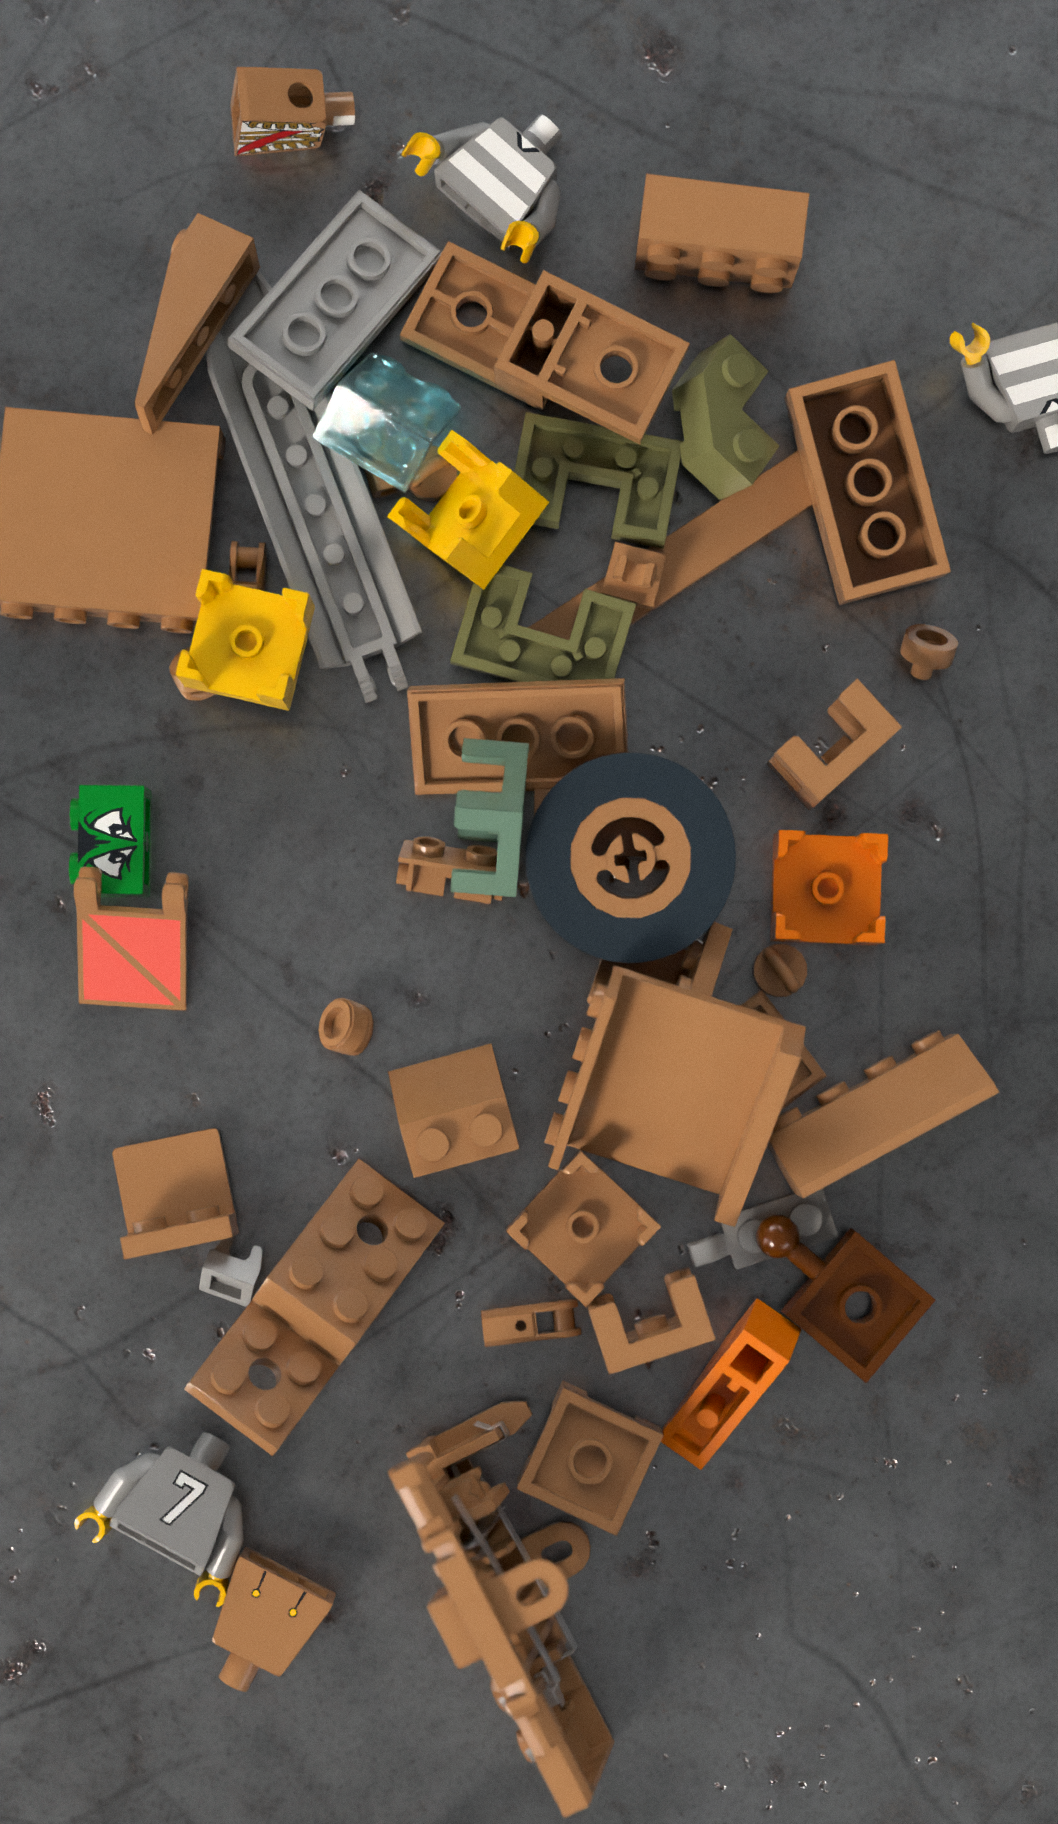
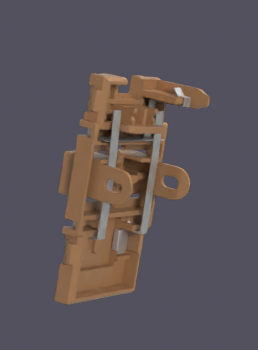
M505 1401L436 1436L424 1438L417 1446L406 1452L408 1459L393 1466L388 1471V1474L410 1517L413 1518L418 1527L417 1531L423 1541L421 1544L425 1552L428 1553L433 1550L438 1559L433 1568L438 1577H441L445 1586L437 1590L427 1604V1608L458 1669H462L483 1659L493 1678L490 1680V1686L497 1704L503 1711H507L509 1715H512L520 1728L517 1730L516 1736L523 1755L530 1763L536 1762L565 1818L589 1806L615 1742L571 1657V1654L577 1648V1644L559 1611L568 1598L569 1586L566 1579L576 1575L585 1567L590 1558L591 1545L588 1535L578 1525L567 1521L552 1523L520 1539L503 1511L505 1506H500L510 1492L506 1483L503 1482L491 1488L489 1483L485 1482L482 1477L483 1471L481 1467H473L469 1459L470 1457L516 1433L533 1415L526 1401ZM558 1541H567L572 1546V1554L557 1563H552L542 1558L543 1549ZM567 1639L572 1647L570 1650H567L565 1646Z

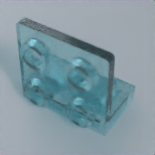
M369 353L337 384L312 438L401 491L406 492L418 474L433 442L455 419L461 409V405L452 400L448 391L441 386L431 382L423 383L406 373L403 365L389 356H377L374 353Z

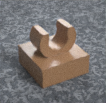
M615 541L601 594L632 602L638 607L652 610L667 555Z

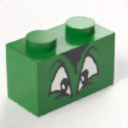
M79 785V798H72L70 802V827L72 831H78V852H71L69 857L70 884H74L79 877L81 867H96L102 871L101 897H150L152 791L146 786Z

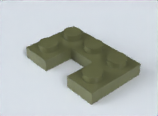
M526 412L514 472L549 501V504L533 525L559 529L568 479L620 489L611 539L664 549L681 458L679 444L683 441L645 434L641 443L638 444L604 426Z
M502 565L484 590L473 582L450 664L510 682L615 678L636 607L635 603L584 589L571 636L567 640L518 625L533 573Z

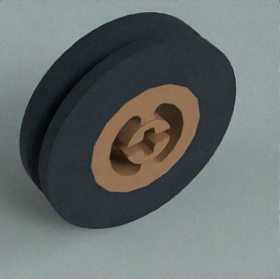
M618 753L599 757L582 764L565 775L552 787L544 797L531 822L527 837L525 863L527 879L534 901L548 924L563 939L579 950L597 958L620 963H639L672 955L689 946L709 929L719 916L730 894L736 868V849L732 827L723 806L713 791L699 777L680 764L666 758L644 753ZM622 817H640L654 823L663 833L661 843L654 845L644 836L631 832L635 849L639 851L645 850L646 859H642L637 863L640 880L645 879L652 872L658 860L667 861L669 866L664 879L652 891L639 896H619L606 890L597 880V874L600 871L608 870L616 879L629 882L626 866L624 864H615L614 855L623 853L621 835H617L610 841L603 854H595L591 849L596 834L609 822Z

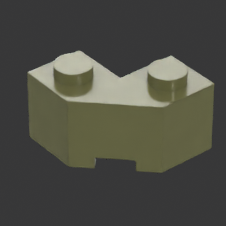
M731 334L701 351L672 389L674 411H680L684 441L679 444L682 465L719 500L753 485L779 448V445L742 410L768 373V370Z

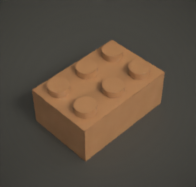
M646 174L634 270L645 271L647 277L656 280L676 279L677 275L698 277L699 283L714 287L727 286L729 281L751 283L750 287L753 290L764 293L781 292L782 287L792 288L802 259L810 193Z

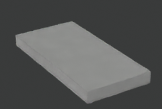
M358 190L230 335L227 347L313 411L428 278L442 251L361 190Z

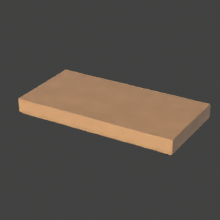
M625 678L409 686L407 690L415 795L455 794L459 790L502 792L505 766L462 762L463 738L529 743L525 791L552 789L565 775L586 762L611 754L629 753Z

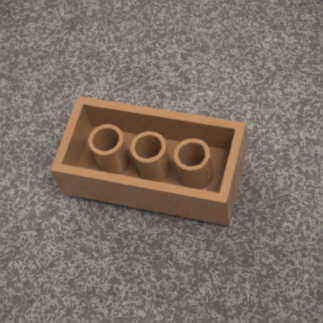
M895 360L790 388L784 400L839 605L937 579L950 573L949 562Z

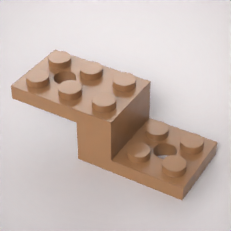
M450 241L447 242L400 333L401 341L543 411L550 399L638 444L641 443L690 345L689 342L543 270L537 284H534ZM467 302H477L486 309L487 317L482 324L476 327L464 326L456 317L460 306ZM618 356L627 360L632 368L630 377L621 383H612L606 380L600 371V367L606 359Z
M358 1158L267 1276L254 1298L191 1378L184 1390L273 1456L445 1223ZM366 1222L377 1226L382 1234V1243L369 1245L363 1242L357 1234V1225ZM254 1365L268 1367L275 1375L276 1386L269 1390L257 1388L249 1378V1368Z

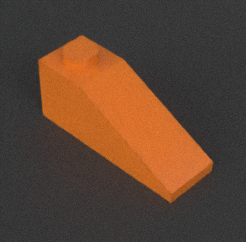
M756 1298L724 1339L663 1427L662 1432L664 1436L661 1442L702 1470L789 1363L802 1329Z

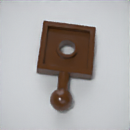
M772 1215L765 1218L758 1226L756 1240L761 1251L772 1258L787 1257L790 1262L809 1277L781 1311L865 1383L870 1380L936 1301L852 1228L847 1231L826 1258L822 1260L800 1242L799 1229L789 1217ZM855 1292H868L872 1301L869 1313L861 1319L848 1318L845 1312L847 1299Z

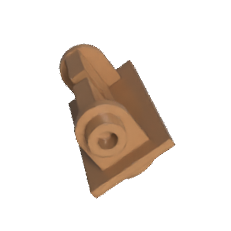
M416 837L413 841L404 839L398 857V862L402 863H399L396 884L406 885V891L443 896L446 878H451L452 869L454 868L496 872L497 850L483 845H472L467 847V850L445 846V842L433 837ZM454 893V898L491 904L492 899L500 901L503 899V896Z

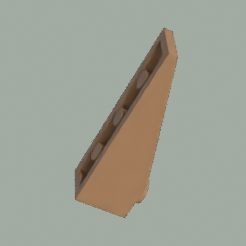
M197 213L187 230L182 229L173 241L134 403L143 431L152 435L260 269L253 237L200 213Z

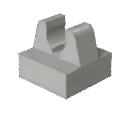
M234 1238L222 1239L214 1250H209L202 1267L198 1290L247 1307L257 1290L261 1272L262 1249L254 1245L250 1256L246 1260H241L230 1255Z

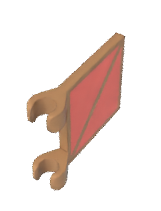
M81 867L79 877L74 883V899L77 908L79 1004L186 1011L189 876L184 873L174 872L167 874L166 884H164L162 889L163 909L100 905L102 889L101 869Z

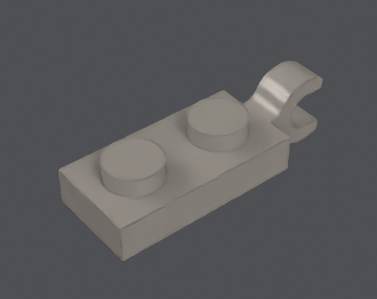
M823 1188L805 1198L790 1193L741 1210L735 1227L719 1222L722 1233L686 1244L692 1264L698 1267L729 1255L733 1268L738 1270L772 1259V1257L767 1256L761 1251L756 1240L758 1226L765 1218L772 1215H784L792 1219L799 1229L800 1242L806 1247L837 1238V1230Z

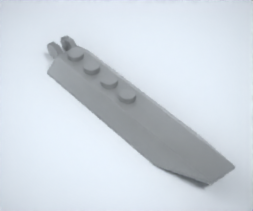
M258 270L206 351L208 374L289 588L309 593L315 605L308 638L321 670L352 665L361 692L367 703L377 699V688L372 675L368 674L363 660L383 653L388 667L387 673L392 685L396 687L397 691L408 688L409 686L395 648L422 633V630L330 391L312 411L227 347L230 335L272 289Z

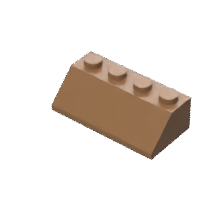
M940 1030L934 1031L911 1044L915 1053L896 1063L891 1055L864 1069L863 1071L868 1079L848 1088L846 1082L842 1081L816 1096L820 1105L801 1114L798 1107H794L780 1114L767 1146L791 1191L805 1198L999 1093L990 1076L960 1035L949 1034L943 1037Z

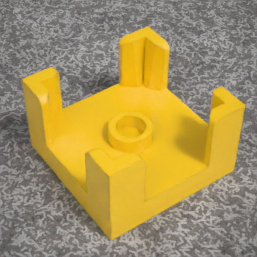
M451 430L438 447L437 452L460 471V474L429 515L408 498L402 497L387 517L484 590L549 504V501L511 469L500 462L498 464L494 463L468 440Z
M202 569L196 590V597L201 603L190 650L188 652L182 649L175 674L184 687L290 711L315 610L310 594L283 588V595L235 585L227 574Z

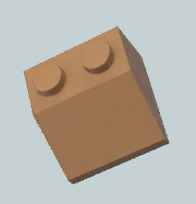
M492 1043L388 1072L398 1122L413 1178L520 1149Z

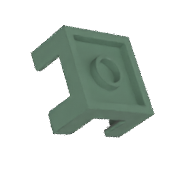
M463 738L462 762L501 765L505 767L502 793L459 790L457 792L454 826L458 829L457 837L461 840L497 842L498 848L496 872L454 868L451 875V892L516 897L529 743Z

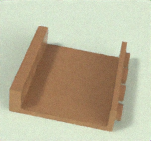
M5 407L0 451V615L16 619H33V611L54 613V620L72 624H85L87 616L108 618L107 625L127 629L139 628L140 621L161 622L160 629L163 631L193 633V625L196 626L201 603L196 597V590L201 570H207L217 464L218 459H224L226 438L220 426L161 421L152 435L143 431L140 419Z
M614 966L608 985L604 986L597 983L587 1015L596 1018L593 1030L582 1027L572 1059L581 1061L578 1073L570 1070L567 1071L558 1099L559 1102L567 1104L564 1115L557 1112L553 1113L544 1143L554 1146L548 1167L559 1170L566 1146L577 1148L719 1194L714 1221L735 1227L801 1060L806 1027Z

